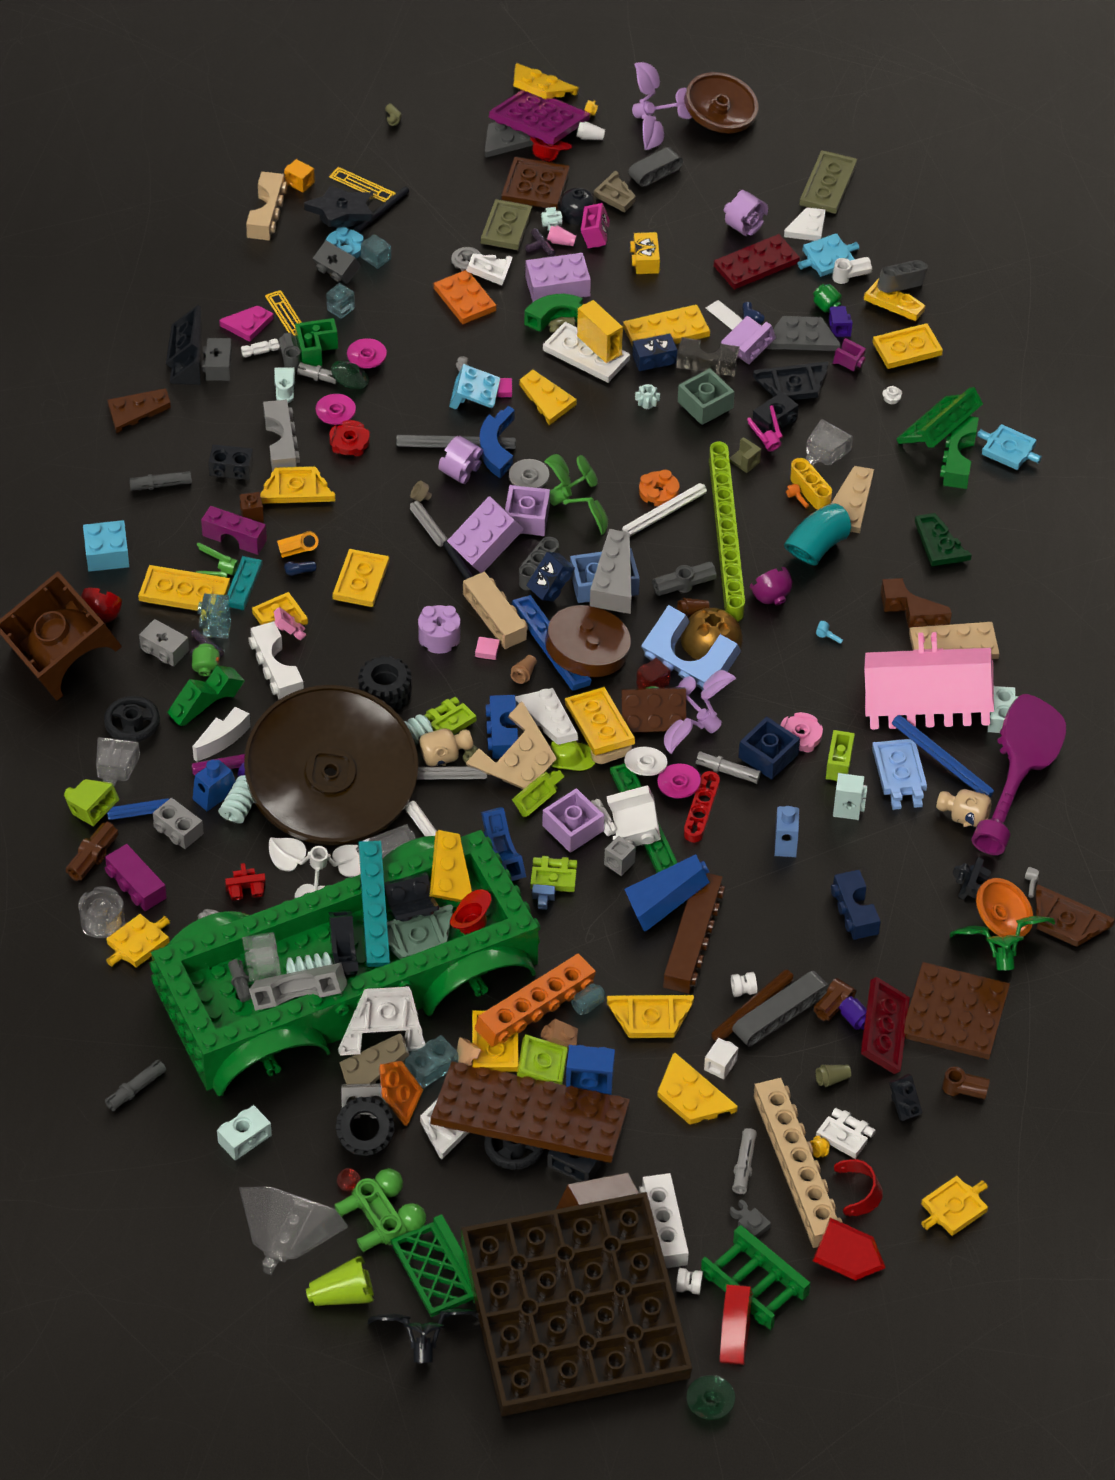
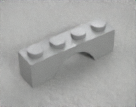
M287 399L263 402L266 430L273 431L281 436L279 441L270 445L272 471L274 468L296 467V463H300L299 451H295V448H298L297 437L292 436V434H295V424L290 422V419H293L292 407H288Z
M337 963L255 980L249 992L255 1011L276 1007L289 999L307 994H314L319 997L340 994L346 987L347 980L342 964Z

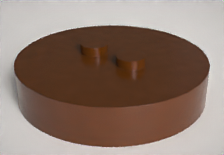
M586 605L571 606L557 612L549 622L545 638L546 649L550 657L559 666L574 674L588 677H601L618 671L627 659L631 644L629 631L618 617L601 608Z

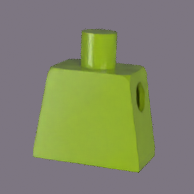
M88 779L83 780L75 789L67 788L64 793L71 813L91 826H94L120 800L112 783Z

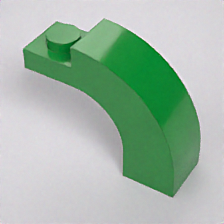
M552 294L539 298L525 309L524 325L541 332L550 321L559 317H575V322L577 323L578 308L583 305V298L570 294Z

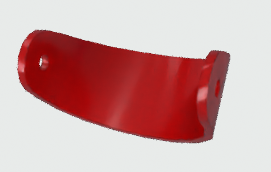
M858 1159L844 1160L834 1165L835 1172L862 1173L873 1179L871 1192L865 1199L846 1206L843 1209L844 1215L859 1216L877 1208L883 1198V1189L872 1167Z

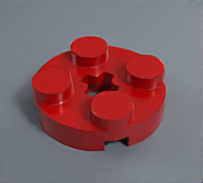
M354 420L343 421L342 425L337 427L335 425L329 434L332 450L337 454L360 456L370 443L369 430L364 428V424Z

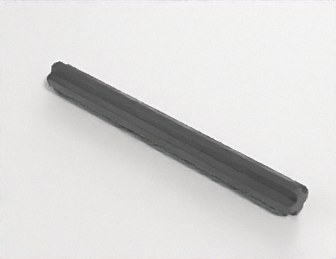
M397 435L396 444L398 447L446 448L456 436ZM461 436L480 447V436ZM515 437L498 438L499 444L504 449L516 448Z

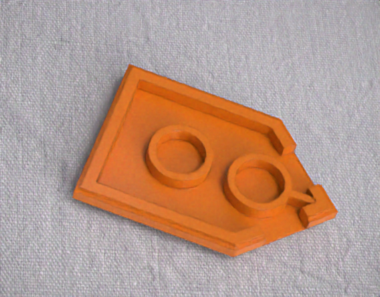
M402 1061L380 1064L381 1095L403 1125L407 1126L423 1092V1088Z

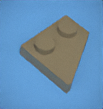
M614 171L594 190V197L623 212L636 201V196L628 189L625 181L622 182L617 171Z

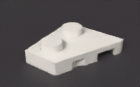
M807 207L785 229L784 237L812 241L821 239L826 210Z
M472 254L466 271L502 285L513 257L506 256V259H496V255Z

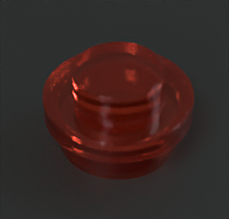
M351 1168L342 1170L337 1176V1184L344 1191H352L360 1181L359 1174Z

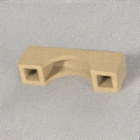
M261 171L258 182V197L267 204L262 208L250 211L246 223L247 238L270 240L271 234L275 233V220H279L280 216L279 206H283V193L286 194L287 182H284V174Z

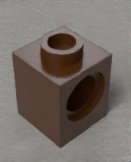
M260 492L240 494L241 516L264 523Z

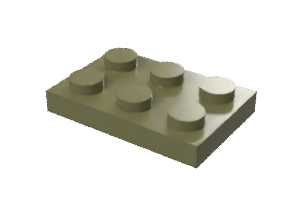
M495 199L481 236V244L518 250L532 214V206Z

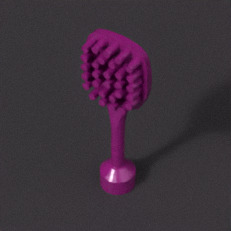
M1022 694L1013 701L1005 716L1003 727L1000 730L1002 736L997 740L999 744L1003 745L1000 752L1002 754L1008 753L1010 765L1007 780L992 818L980 821L972 837L973 845L986 854L1000 855L1004 853L1011 836L1004 822L1020 783L1029 771L1042 770L1049 766L1059 754L1065 739L1066 722L1063 716L1051 705L1030 694Z

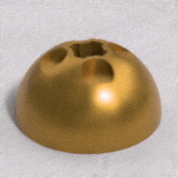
M705 608L692 614L688 618L689 624L681 634L682 647L691 657L697 660L708 653L720 634L737 643L739 648H741L743 642L742 631L737 620L728 612L718 608Z

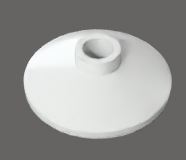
M637 747L627 752L624 763L635 774L653 776L666 769L667 758L657 749Z

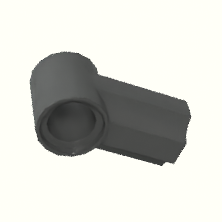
M284 333L279 338L284 367H295L296 372L298 368L301 369L299 367L301 362L300 349L298 348L296 336L291 333Z

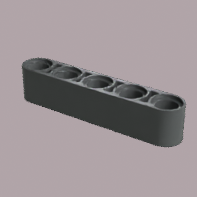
M810 971L741 1017L734 1024L732 1031L747 1046H752L821 1000L826 994L829 984L816 971Z

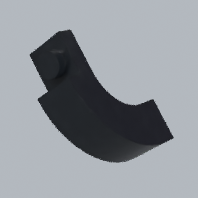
M329 912L333 964L341 963L345 975L357 974L359 970L355 952L352 912Z

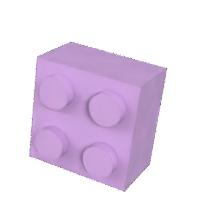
M509 485L505 511L524 528L521 534L545 536L550 507V489Z
M576 788L543 809L542 826L571 853L604 831V814Z

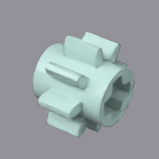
M556 207L546 208V212L541 213L542 226L547 227L548 231H550L551 226L562 225L561 211H556Z
M646 384L642 387L639 386V392H635V400H638V406L650 409L657 406V401H660V393H657V387Z

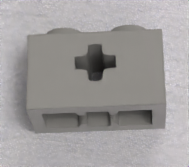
M156 619L139 634L140 648L145 653H150L162 662L175 666L189 651L187 636Z

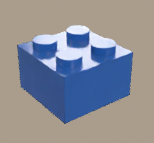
M569 1045L566 1087L574 1086L612 1095L615 1049Z

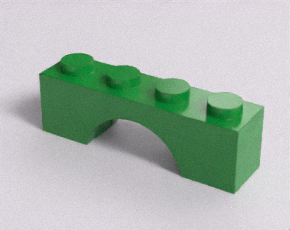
M969 416L949 433L951 436H947L945 448H949V450H944L943 462L946 465H942L940 477H944L943 486L967 489L971 460L962 456L959 451L965 447L975 445L979 417Z

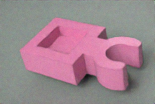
M281 607L274 611L275 625L281 631L285 630L290 635L293 633L300 641L306 636V633L303 632L305 627L295 622L294 617Z

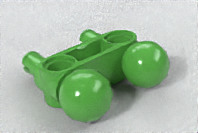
M383 1169L376 1175L375 1179H362L357 1183L356 1188L352 1189L351 1196L334 1204L340 1217L359 1208L363 1210L372 1224L374 1230L357 1239V1243L363 1253L380 1243L391 1245V1239L420 1229L426 1222V1213L418 1204H405L397 1213L387 1199L397 1196L403 1187V1178L395 1169ZM388 1228H395L394 1230H391V1231H388V1230H387Z

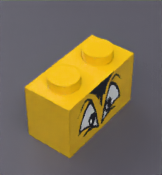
M657 232L634 233V241H630V252L634 253L631 256L632 266L636 268V274L659 273L660 256Z

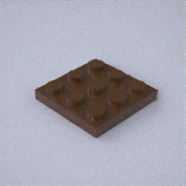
M514 157L502 192V200L543 208L556 207L557 210L570 172V166Z

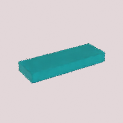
M242 556L225 597L224 606L241 610L245 609L263 565L262 560Z

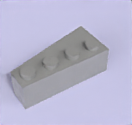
M609 529L590 589L591 607L631 614L630 532Z

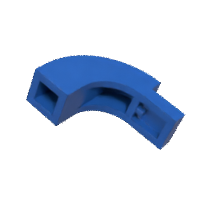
M509 405L505 410H500L495 418L489 414L480 430V448L483 449L481 454L482 460L486 467L498 478H501L513 465V455L506 451L498 442L500 434L515 420V410Z
M499 807L481 812L485 828L484 835L490 838L494 852L500 855L503 868L509 870L512 881L525 878L526 873L523 859L517 853L512 843L504 808Z

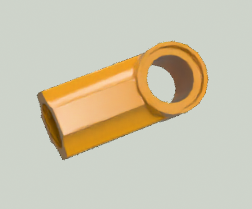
M306 531L302 534L277 540L281 556L284 558L314 550L318 546L319 539L315 532ZM308 535L315 538V544L312 546L304 544L303 540Z

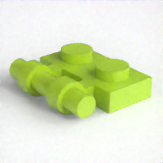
M457 697L444 700L440 706L435 709H429L425 714L427 719L431 721L433 731L447 728L452 731L453 735L476 722V715L464 703L456 707L459 704Z
M542 856V858L533 857L531 889L533 884L555 886V891L575 892L577 860H569V857H562V859L549 858V856Z

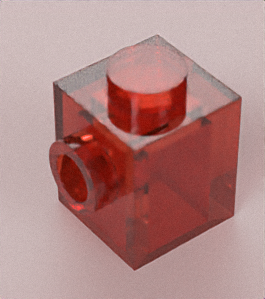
M657 658L647 664H643L637 670L636 684L639 688L650 686L664 688L670 682V670Z

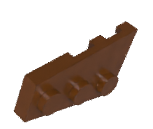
M166 388L107 400L116 433L122 431V428L129 424L132 426L137 424L138 420L146 416L152 417L171 408Z

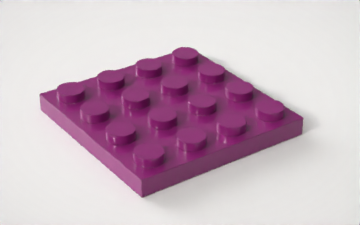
M521 90L490 110L488 118L495 120L496 123L510 126L513 130L527 133L530 137L539 138L547 144H555L577 129L580 122L589 121L590 113L557 99H544Z

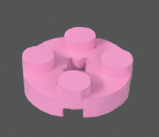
M799 712L794 713V716L790 718L787 716L781 722L782 727L800 738L799 751L812 752L814 747L821 742L823 728L815 716ZM801 729L804 730L805 734H799L797 732H799Z

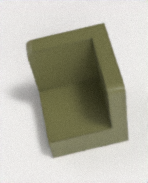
M743 437L740 439V449L730 457V462L748 473L760 463L761 448Z

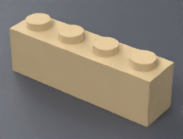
M484 571L463 581V595L494 636L500 640V644L504 649L527 640L528 625L526 621L518 616L516 608L509 604L504 592L499 591L493 578H489Z

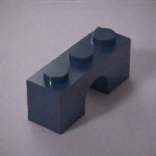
M860 870L834 875L831 892L833 897H837L839 913L844 915L846 930L851 932L853 940L879 934L881 921L874 904L859 905L856 903L857 901L865 900L866 884Z

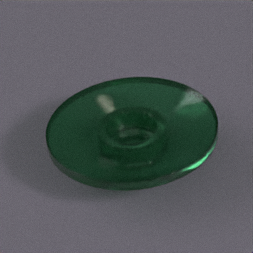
M337 361L331 367L334 379L345 387L363 389L369 382L367 373L358 365L349 361Z
M713 1375L702 1376L693 1381L689 1386L687 1403L691 1411L703 1419H720L733 1409L735 1392L729 1382L721 1377ZM713 1400L715 1403H708L706 1401Z

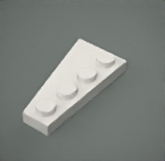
M553 688L542 689L515 697L516 707L520 702H523L536 725L541 726L543 732L557 745L578 740L577 732Z

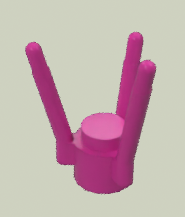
M772 405L770 406V411L776 432L769 430L763 434L752 419L747 418L748 424L762 440L769 452L778 449L782 445L780 439L783 438Z

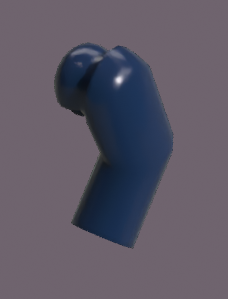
M750 302L743 303L744 318L749 316L758 324H762L765 319L764 315L759 311L753 310Z
M290 561L284 565V569L287 575L295 576L315 571L316 563L314 561L300 563Z

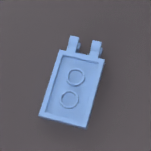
M911 739L873 742L872 750L884 795H891L892 809H901L900 800H902L904 795H912L914 808L923 807V791H927V783L916 743Z

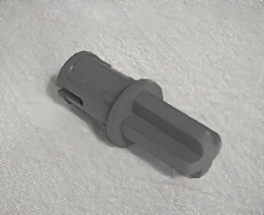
M234 959L228 963L232 976L231 984L236 988L241 1002L249 1001L251 999L248 986L249 977L244 972L242 961Z

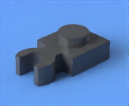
M739 1201L738 1206L742 1209L740 1211L730 1207V1215L734 1219H740L738 1227L742 1225L756 1238L771 1228V1222L756 1208L749 1211L745 1201Z

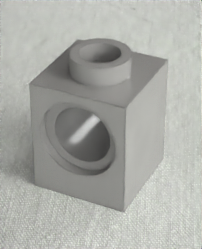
M618 836L605 848L604 865L622 876L635 863L636 847Z

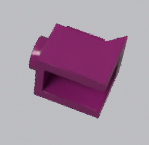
M845 338L842 348L836 349L832 364H840L855 371L857 367L861 368L866 360V357H864L866 348Z

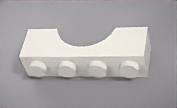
M275 622L251 628V637L248 638L252 650H256L257 662L264 667L263 673L266 680L269 679L271 682L270 688L273 695L277 694L278 699H281L290 693L304 689L303 680L297 667L283 665L274 658L282 650V636Z

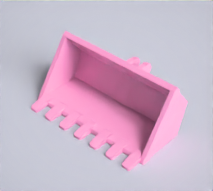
M932 632V649H924L925 636L923 633H918L919 649L913 651L865 653L866 717L870 716L871 729L879 728V716H888L889 728L896 729L892 725V721L897 715H907V721L916 727V715L925 714L926 727H934V714H944L945 727L953 726V713H962L963 725L971 726V713L981 712L982 725H990V712H994V668L991 648L937 649V632Z

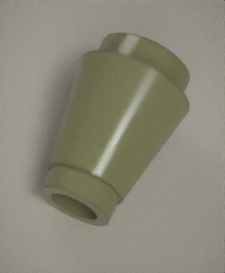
M848 1064L821 1065L816 1069V1080L820 1086L828 1087L850 1078L851 1069Z

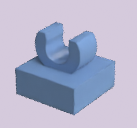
M533 884L532 897L533 899H538V909L547 910L548 900L555 901V886Z

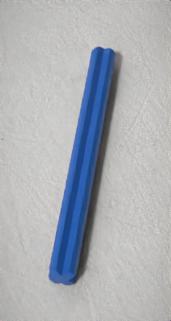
M901 715L894 718L892 721L894 727L974 791L986 794L989 797L993 795L994 789Z

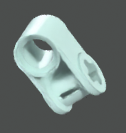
M295 367L275 368L277 400L287 399L289 403L294 399Z

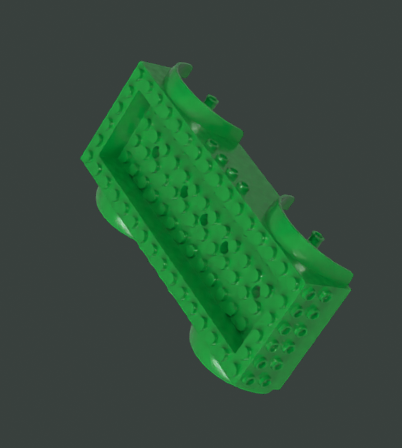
M482 830L460 837L472 892L483 889L491 894L492 901L486 911V926L465 935L459 929L453 928L450 925L447 942L403 959H399L389 950L390 963L379 967H367L360 875L346 878L341 882L327 885L311 893H305L298 898L284 901L279 905L252 915L227 911L205 916L182 929L167 946L152 951V961L149 962L153 973L151 975L152 983L206 1090L213 1088L218 1096H222L229 1083L239 1073L257 1061L263 1063L269 1076H273L272 1070H274L275 1074H278L281 1071V1067L278 1065L274 1054L288 1048L313 1045L323 1048L327 1055H329L328 1044L343 1039L364 989L409 987L416 1010L423 1009L427 1016H431L437 1005L450 992L465 982H469L475 996H481L479 991H481L482 995L486 994L488 987L482 980L481 975L487 974L488 971L508 966H523L530 969L532 976H535L534 965L538 964V944H540L538 931H540V924L536 918L532 917L528 903L526 901L523 902L519 887L513 885L509 870L503 868L501 857L498 853L494 852L490 838L485 837ZM435 836L411 840L388 853L382 859L384 883L427 872L431 885ZM385 895L386 917L388 922L395 920V918L393 917L392 913L388 908ZM433 897L439 908L452 904L453 914L460 904L457 901ZM329 912H352L355 952L359 971H357V974L345 975L347 985L342 993L325 997L307 994L289 999L276 1007L255 1011L252 998L245 1002H241L238 999L236 988L231 984L232 976L228 967L230 961L234 959L242 961L244 972L249 977L248 986L250 989L255 980L287 974L286 963L290 957L294 963L297 956H300L304 962L306 955H309L313 961L314 954L316 953L319 954L321 959L324 952H327L330 958H332Z

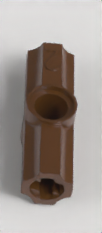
M109 822L102 823L90 839L85 838L81 842L77 855L66 867V873L76 881L82 880L94 864L98 865L104 860L107 848L119 835L118 830L113 824Z

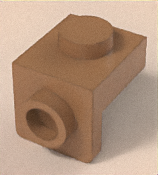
M557 1019L545 1025L541 1031V1038L543 1040L566 1046L568 1050L569 1045H576L578 1028Z

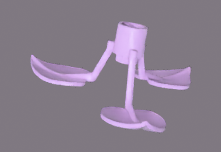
M640 62L634 64L637 71V82L641 92L647 96L644 99H640V103L633 105L632 112L636 118L644 119V150H649L660 145L664 139L662 124L656 121V117L651 116L655 110L678 106L677 111L681 118L690 119L692 116L689 114L684 101L687 88H680L677 91V103L654 107L653 103L647 101L655 94V88L659 87L660 78L657 70L652 65Z
M719 670L706 680L703 685L704 690L701 692V698L705 701L708 709H701L688 696L695 689L696 680L691 676L681 680L679 686L676 687L686 688V700L698 711L696 716L698 722L686 718L684 721L678 720L672 724L664 736V745L668 752L673 753L676 746L689 734L693 725L698 726L700 729L705 728L709 733H714L719 729L722 721L716 716L717 713L713 710L708 699L735 680L736 677L724 670Z

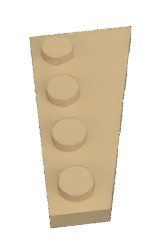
M854 466L831 502L843 506L848 512L851 520L850 532L860 533L874 469Z

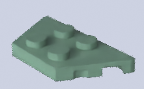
M452 904L440 907L438 911H434V914L429 916L417 915L413 916L411 920L404 922L399 920L388 921L389 950L399 959H403L447 942L450 931V918L453 914Z

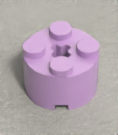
M740 190L733 201L727 203L724 208L726 224L744 236L746 234L751 236L763 225L764 221L762 218L764 214L767 215L768 206L749 192Z
M456 436L446 447V457H441L438 469L453 479L466 484L472 470L477 471L481 465L479 457L483 449L461 436Z
M436 605L423 608L418 619V638L422 647L424 645L428 648V651L441 654L451 651L452 647L459 644L460 617L453 606Z

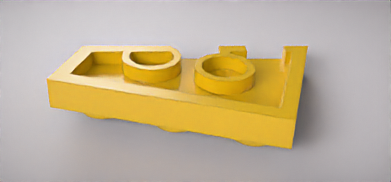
M535 370L530 371L519 381L520 387L529 399L537 405V410L545 416L548 425L559 419L577 403L576 398Z

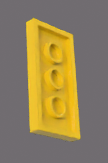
M697 304L623 321V328L632 346L634 340L670 333L675 344L710 336V329Z
M149 565L138 595L139 601L220 614L230 586V578Z
M605 687L565 698L567 709L595 756L635 744V737Z

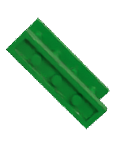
M740 1225L734 1230V1245L714 1263L704 1257L701 1263V1271H703V1276L708 1281H713L725 1292L727 1285L740 1286L739 1283L758 1266L763 1267L769 1272L764 1279L751 1289L750 1313L760 1325H765L771 1330L774 1327L775 1320L773 1313L792 1296H798L803 1301L809 1295L810 1282ZM745 1252L751 1257V1260L730 1278L721 1269L737 1254ZM775 1281H779L786 1286V1289L766 1307L756 1299Z

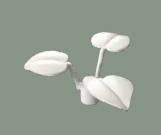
M271 837L269 840V854L273 864L278 869L290 872L295 870L298 864L303 865L309 859L311 867L315 869L314 886L311 884L300 886L295 893V898L325 887L318 886L319 871L326 867L327 860L332 866H338L339 872L346 877L360 875L358 845L340 846L334 850L331 858V855L328 854L323 846L313 847L306 856L305 845L297 839Z

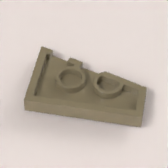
M399 1033L362 1051L361 1054L351 1056L339 1063L346 1084H374L380 1078V1064L396 1061L403 1062L410 1055L404 1037ZM351 1096L352 1100L358 1098L356 1096Z

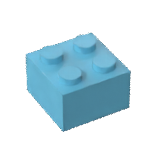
M124 520L83 525L88 572L129 567Z

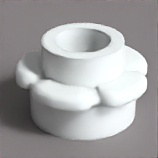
M895 386L887 387L882 393L885 402L888 404H897L902 397V391Z

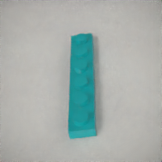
M359 841L358 850L367 967H379L390 963L381 841Z

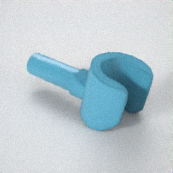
M820 621L816 630L817 636L821 638L827 636L841 644L843 639L829 631L830 625L826 621Z

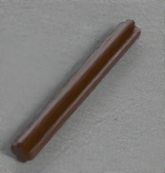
M788 969L783 970L711 1033L712 1039L716 1042L718 1038L724 1040L733 1032L734 1024L741 1017L781 991L793 980V973Z

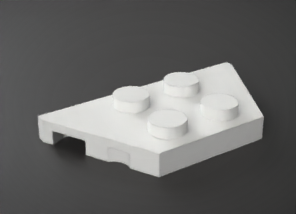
M436 1100L420 1116V1122L437 1154L443 1159L469 1132L431 1125L430 1120L437 1102Z

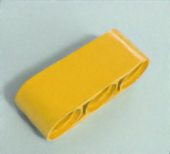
M804 458L794 459L791 464L790 475L792 483L799 485L800 492L815 509L818 510L831 504L832 488L809 461Z

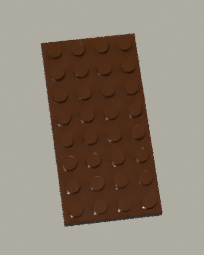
M451 1061L432 1112L430 1124L612 1163L630 1099L574 1086L566 1087V1085L551 1081L534 1080L531 1077L522 1078L515 1074L491 1070L485 1067L474 1068L472 1065L468 1066L461 1062Z

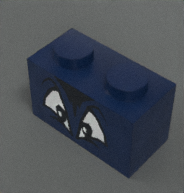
M671 333L633 341L632 355L639 371L677 364V347Z
M547 552L526 586L540 599L555 601L559 597L565 583L571 578L575 567L561 554Z

